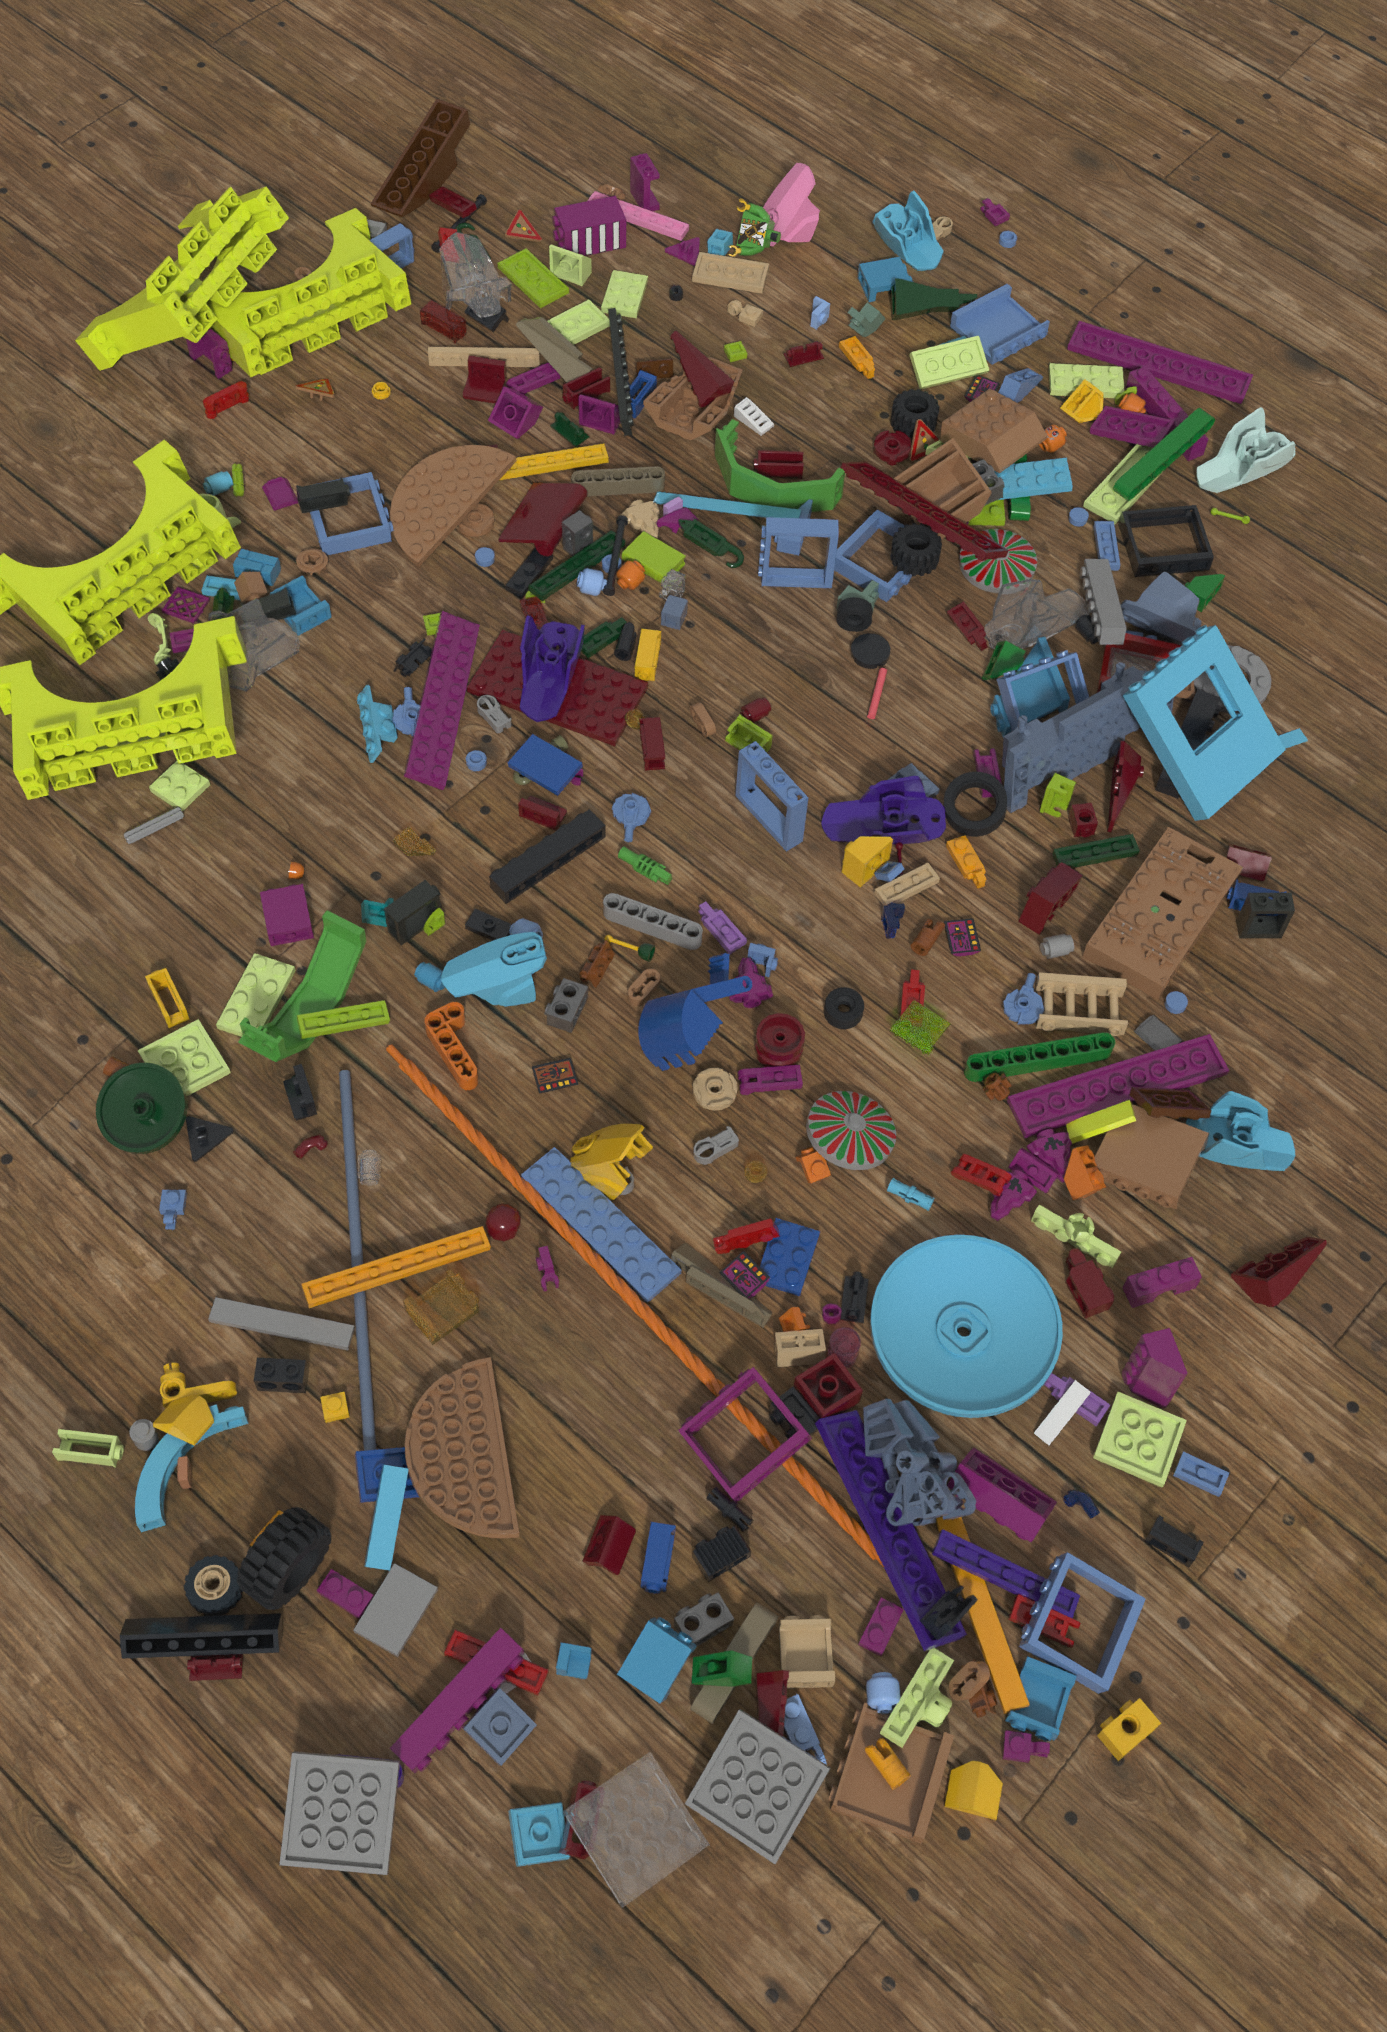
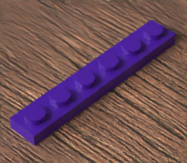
M943 1529L940 1531L932 1555L1015 1595L1020 1594L1035 1602L1039 1601L1042 1594L1040 1587L1045 1578ZM1061 1586L1051 1609L1073 1618L1080 1595Z

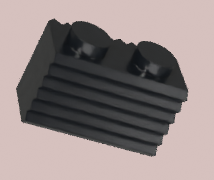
M736 1525L730 1529L726 1526L715 1534V1538L710 1541L704 1539L694 1546L695 1550L693 1551L692 1558L707 1582L751 1557L752 1551Z

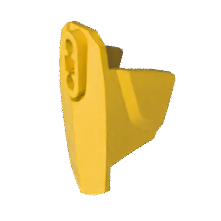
M616 1124L580 1138L571 1149L575 1155L570 1159L573 1168L581 1172L584 1180L600 1190L609 1200L613 1201L627 1187L628 1183L625 1179L630 1177V1174L620 1165L619 1161H622L625 1156L629 1160L635 1156L643 1158L653 1149V1146L641 1134L645 1128L643 1125Z

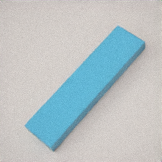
M384 1464L382 1466L364 1567L389 1571L391 1569L408 1468Z

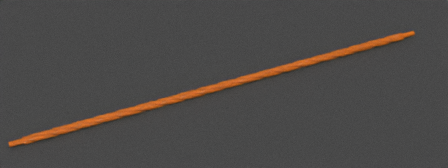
M393 1044L389 1045L386 1051L397 1061L398 1067L410 1077L418 1088L433 1101L441 1112L456 1125L492 1165L500 1170L502 1175L524 1195L526 1200L547 1219L550 1225L596 1270L599 1276L620 1295L623 1301L645 1321L648 1327L670 1347L673 1353L695 1373L699 1380L718 1397L719 1391L725 1385L715 1378L712 1371L688 1349L686 1344L670 1328L664 1325L660 1317L645 1302L639 1299L634 1290L614 1273L613 1269L598 1253L590 1248L576 1230L569 1226L549 1203L543 1200L539 1192L519 1175L515 1167L502 1154L496 1151L487 1138L472 1126L471 1122L459 1109L452 1105L448 1098L432 1082L428 1081L425 1074L411 1060L405 1058ZM738 1398L726 1407L768 1451L773 1453L782 1445L775 1436L766 1430L764 1425L750 1410L740 1403ZM792 1456L785 1461L782 1466L799 1481L802 1487L826 1509L829 1515L853 1537L856 1543L873 1560L876 1559L883 1566L868 1533L863 1527L846 1513L836 1499L819 1485L817 1480L801 1463Z

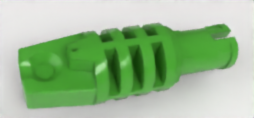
M624 846L618 853L619 859L632 865L634 871L655 883L659 880L669 885L673 879L672 875L665 871L666 867L644 854L638 855Z

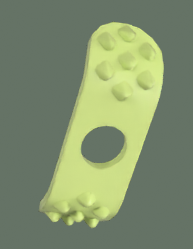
M151 613L148 616V621L158 629L163 639V644L159 645V651L154 657V662L157 665L165 658H171L169 654L171 649L168 648L165 631L167 625L163 623L165 619L161 618L158 614Z

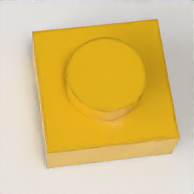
M345 1392L320 1397L325 1423L350 1417Z

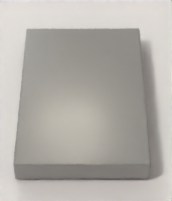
M394 1563L354 1628V1633L398 1657L436 1595L438 1587Z

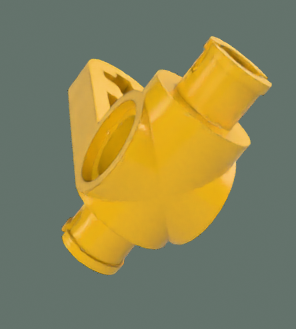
M169 1363L163 1366L165 1375L160 1377V1394L164 1408H167L173 1400L193 1394L201 1396L207 1403L229 1399L237 1395L236 1383L233 1381H222L186 1388L185 1374L179 1371V1363H171L172 1369ZM180 1390L176 1396H169L171 1391Z

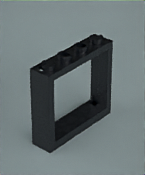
M1197 505L1122 512L1118 526L1135 577L1155 576L1163 572L1176 574L1210 570L1214 556ZM1188 523L1198 553L1140 558L1131 528Z

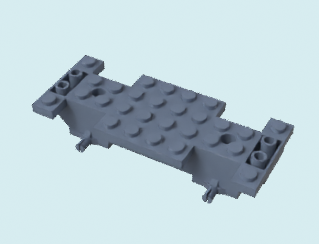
M1119 662L1116 664L1115 674L1110 679L1101 683L1100 692L1049 720L1041 723L1038 719L1027 723L1028 718L1026 716H1019L1017 728L1005 735L1003 741L1002 766L1005 768L1004 789L1007 794V810L1010 813L1023 808L1027 804L1028 790L1041 784L1055 773L1073 780L1078 775L1086 773L1091 768L1104 763L1107 759L1117 754L1120 742L1125 740V736L1140 728L1123 695L1129 691L1128 687L1142 680V675L1148 671L1138 670L1134 666L1124 670L1125 664ZM1172 698V699L1167 703V706H1168V708L1170 709L1171 713H1172L1174 698Z

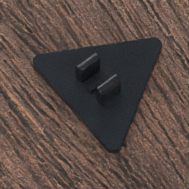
M190 1116L186 1117L192 1160L194 1162L200 1160L233 1134V1128Z

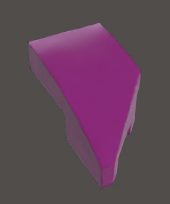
M686 507L663 516L657 520L656 524L660 528L667 526L672 532L677 533L680 527L678 524L679 519L691 521L696 519L698 521V518Z

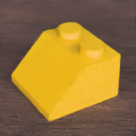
M860 836L854 842L850 841L844 849L842 873L861 888L875 875L874 873L882 865L889 861L893 839L891 837Z

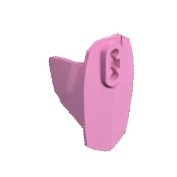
M796 163L763 207L770 215L771 220L775 222L774 231L781 232L780 240L787 242H809L819 221L820 210L808 199L816 184L809 166L803 163ZM771 241L770 246L773 247L776 244V242Z

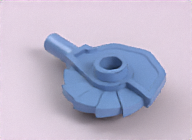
M410 687L404 688L403 705L400 704L396 710L394 709L392 721L395 724V728L402 731L403 734L413 736L420 705L416 704L415 700H413L412 688Z
M634 793L632 795L623 794L615 799V803L612 806L613 817H616L619 823L624 824V841L632 842L635 827L645 824L651 814L646 798Z
M1028 973L1021 990L1016 989L1008 993L1003 1001V1011L1009 1017V1020L1018 1022V1024H1033L1038 1020L1039 1014H1043L1042 998L1034 992L1033 988L1036 978L1035 974Z

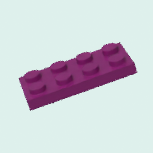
M1105 406L1090 427V434L1154 448L1172 432L1175 427V420Z

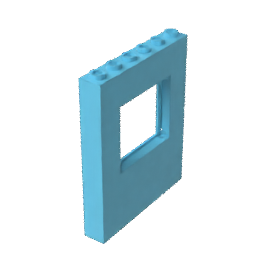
M1204 625L1198 628L1194 636L1188 637L1182 642L1183 645L1169 652L1167 659L1156 663L1155 669L1142 675L1143 679L1128 687L1129 691L1123 695L1195 821L1209 819L1286 750L1216 625L1209 627ZM1206 671L1231 718L1193 751L1168 708L1167 703Z

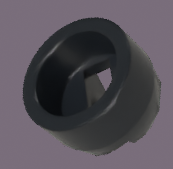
M680 285L671 286L669 298L673 301L682 300V287Z

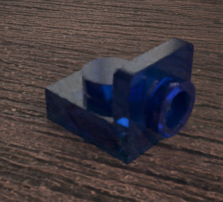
M891 903L883 906L881 919L886 939L895 938L896 931L900 928L899 919L903 918L904 903Z

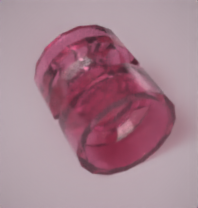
M846 1327L835 1330L830 1337L827 1357L835 1353L846 1368L854 1365L861 1346V1339L858 1333Z

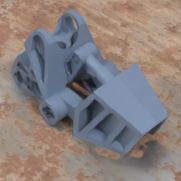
M884 1399L863 1407L865 1454L867 1457L882 1458L884 1468L887 1469L889 1480L885 1484L886 1491L894 1493L886 1511L887 1519L892 1525L902 1526L912 1523L913 1526H923L935 1523L937 1517L943 1516V1520L955 1519L974 1513L976 1510V1499L963 1478L955 1472L957 1468L955 1456L951 1453L937 1451L934 1442L940 1436L910 1401L904 1400L893 1404L891 1399ZM897 1468L902 1472L901 1477L898 1476ZM950 1476L954 1479L955 1483L951 1491L946 1485L947 1479ZM962 1499L966 1500V1502L964 1503L965 1508L961 1507L963 1505ZM897 1507L902 1511V1517L898 1521L893 1517L894 1509Z

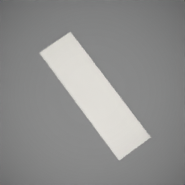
M1075 1380L1034 1434L1050 1445L1091 1392Z

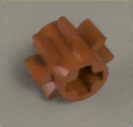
M993 1073L985 1079V1086L982 1089L990 1100L995 1098L997 1101H1001L1010 1094L1009 1088L1012 1084L1004 1073L1000 1076L997 1073Z

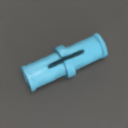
M895 1178L891 1180L887 1188L888 1192L905 1199V1202L916 1204L927 1211L930 1210L935 1199L917 1190V1187L913 1185L908 1186Z

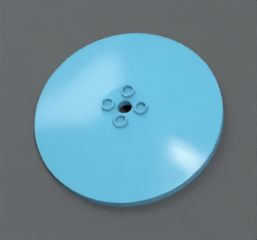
M973 1235L936 1237L917 1244L904 1252L889 1266L882 1276L873 1298L870 1313V1329L874 1349L881 1365L891 1380L904 1393L921 1405L956 1417L980 1418L994 1416L1020 1406L1035 1395L1046 1383L1055 1367L1061 1350L1063 1336L1061 1312L1053 1290L1044 1276L1028 1259L1012 1248L997 1241ZM959 1327H966L970 1335L966 1337L961 1336L957 1329Z

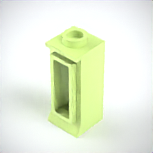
M58 1429L57 1434L61 1439L60 1448H53L52 1451L57 1461H74L116 1468L118 1460L122 1459L124 1446L118 1436ZM75 1444L109 1448L110 1451L107 1456L74 1452L72 1447Z

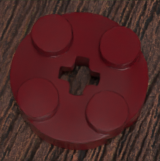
M889 430L883 431L875 438L873 453L882 461L887 462L888 465L894 466L909 457L911 440L901 431H896L895 433H889Z

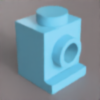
M716 229L707 241L708 253L726 256L730 250L728 246L733 245V233Z

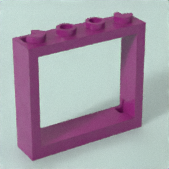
M754 1367L747 1369L744 1373L741 1372L734 1384H728L723 1387L715 1400H709L704 1403L700 1408L701 1411L696 1416H690L685 1419L686 1422L678 1430L730 1497L736 1502L741 1500L812 1439ZM757 1382L797 1432L733 1486L693 1435Z

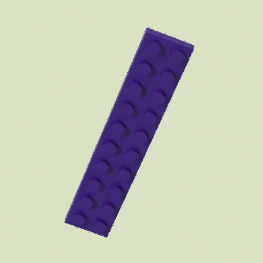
M857 1410L819 1419L815 1425L923 1650L926 1651L964 1638L967 1634L961 1621L939 1640L920 1622L922 1617L946 1591L913 1524L894 1526L887 1519V1507L894 1493L886 1491L885 1484L889 1480V1476L881 1458L867 1457L865 1454L864 1424ZM899 1507L895 1508L893 1512V1517L896 1521L902 1517V1511Z

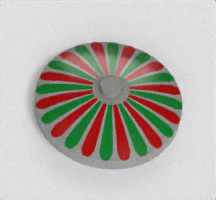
M987 529L979 531L1009 550L1005 558L981 561L975 558V554L972 552L960 550L959 566L964 577L977 588L992 593H1010L1020 590L1032 580L1037 567V556L1031 544L1022 536L1008 530Z
M851 1091L828 1093L820 1097L813 1104L807 1117L806 1131L812 1146L826 1160L842 1168L867 1170L877 1167L890 1156L896 1142L895 1125L888 1112L876 1101L860 1093Z

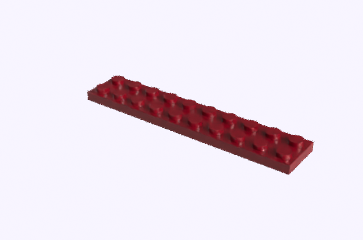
M868 462L842 463L841 469L845 471L846 477L857 480L864 488L873 490L876 496L886 498L889 504L902 508L903 513L913 515L919 523L929 525L932 531L945 535L946 540L956 542L962 550L975 554V558L978 560H997V558H1005L1007 556L1008 549Z

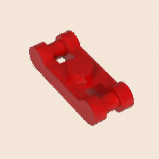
M240 381L206 397L203 400L204 408H206V417L214 419L218 413L238 403H247L249 401L247 384Z
M962 1154L959 1159L960 1163L951 1171L952 1176L955 1178L963 1179L984 1188L996 1196L1002 1194L1003 1186L1005 1183H1009L1012 1178L1011 1174L1007 1171L967 1154ZM993 1176L997 1178L995 1183L991 1181Z

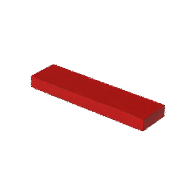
M455 1629L444 1655L467 1665L486 1642ZM524 1659L514 1671L510 1669L504 1675L506 1678L505 1682L538 1696L549 1670Z

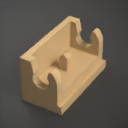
M823 1329L776 1332L775 1352L777 1355V1367L814 1365L824 1360L826 1347Z

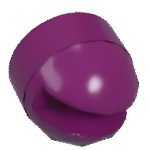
M836 1304L825 1305L822 1311L824 1322L827 1324H837L840 1321L842 1310Z

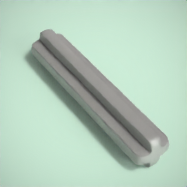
M176 807L123 834L128 844H131L182 819L184 814L180 807Z

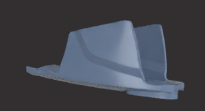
M1167 572L1160 574L1142 593L1138 601L1125 600L1120 604L1126 622L1181 646L1185 639L1196 634L1195 631L1202 624L1201 620L1195 617L1199 598Z

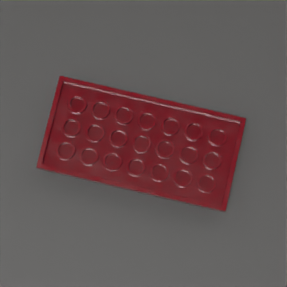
M505 630L501 631L467 687L468 693L479 697L484 695L493 696L499 704L522 712L520 710L523 689L522 653L520 650L522 636ZM579 657L570 686L557 716L545 721L616 746L646 693L648 682Z

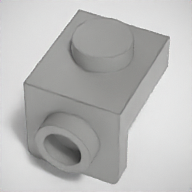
M367 219L371 239L387 231L386 223Z

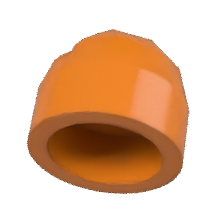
M291 862L288 878H302L304 875L302 864Z

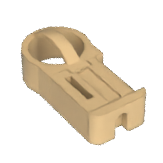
M939 217L933 223L936 240L946 237L952 232L953 222L950 218Z

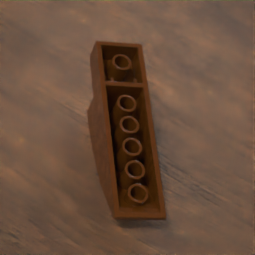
M436 99L372 200L371 206L396 216L404 217L430 199L429 195L445 183L458 165L454 150L470 126L468 110Z

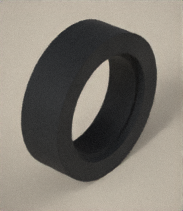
M968 772L956 777L949 784L944 795L946 820L954 830L966 836H984L995 831L1002 824L1007 810V794L1003 785L995 777L984 772ZM969 788L985 789L994 797L996 808L986 819L980 821L965 819L955 808V800L958 795Z

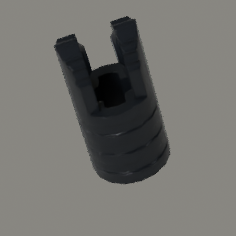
M630 622L625 623L614 651L615 657L622 661L631 659L636 644L637 634L634 632V624Z

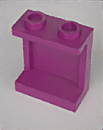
M647 153L630 157V192L639 207L650 211L660 210V204L650 189V182L660 178L659 172Z
M209 328L197 343L186 339L190 357L196 360L202 355L206 356L213 362L215 375L218 379L233 370L227 342Z
M293 884L288 887L268 889L260 892L271 946L314 938L303 884Z

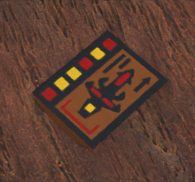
M571 1057L532 1066L539 1094L578 1085Z

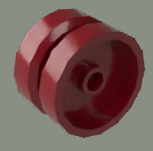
M776 1013L764 1018L758 1025L756 1032L755 1054L757 1060L764 1067L797 1065L802 1057L805 1041V1031L802 1024L795 1017L788 1014Z

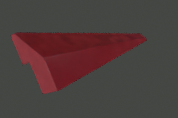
M674 331L670 335V339L675 344L676 353H679L680 363L688 382H691L693 386V393L697 395L699 407L708 406L715 398L731 393L735 381L678 331Z
M780 1670L756 1673L758 1721L783 1736L789 1671Z

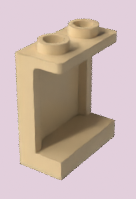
M814 1615L810 1619H800L799 1616H787L784 1620H780L781 1670L789 1671L787 1688L834 1686L835 1671H833L831 1619H825L823 1615Z

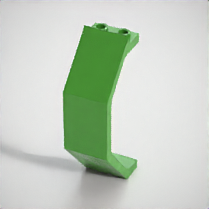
M732 419L722 430L716 428L715 457L731 496L746 503L799 509L810 499L813 500L812 512L833 510L841 500L845 479V471L838 468L829 479L778 483L736 462L733 454L737 450L734 442L738 439V433L735 432L736 427L739 425L738 421Z
M328 910L322 916L324 929L306 975L273 1021L264 1026L260 1025L258 1028L250 1025L249 1019L246 1017L240 1023L242 1037L238 1043L274 1062L309 1048L316 1037L301 1039L297 1015L336 1009L341 1005L366 944L365 929Z

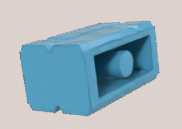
M245 549L240 550L238 557H236L233 563L235 577H239L242 572H260L264 584L270 586L274 585L276 577H278L281 571L279 558Z

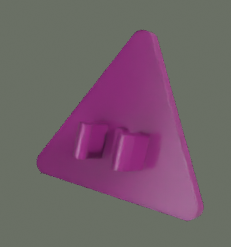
M700 238L683 240L679 244L665 248V253L695 266L699 255Z

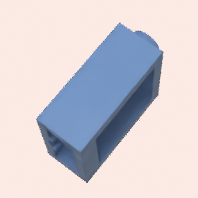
M401 223L369 240L382 252L399 242V251L388 257L401 269L414 262L413 235Z

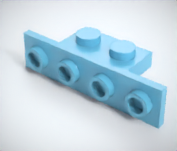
M366 685L362 692L358 694L357 704L360 708V720L363 724L366 752L368 753L369 762L374 763L382 752L380 740L394 743L398 737L395 724L392 721V706L373 702L370 686Z

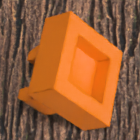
M791 1307L779 1317L783 1332L808 1330L810 1328V1325H805L803 1319L806 1317V1314L801 1313L799 1307Z

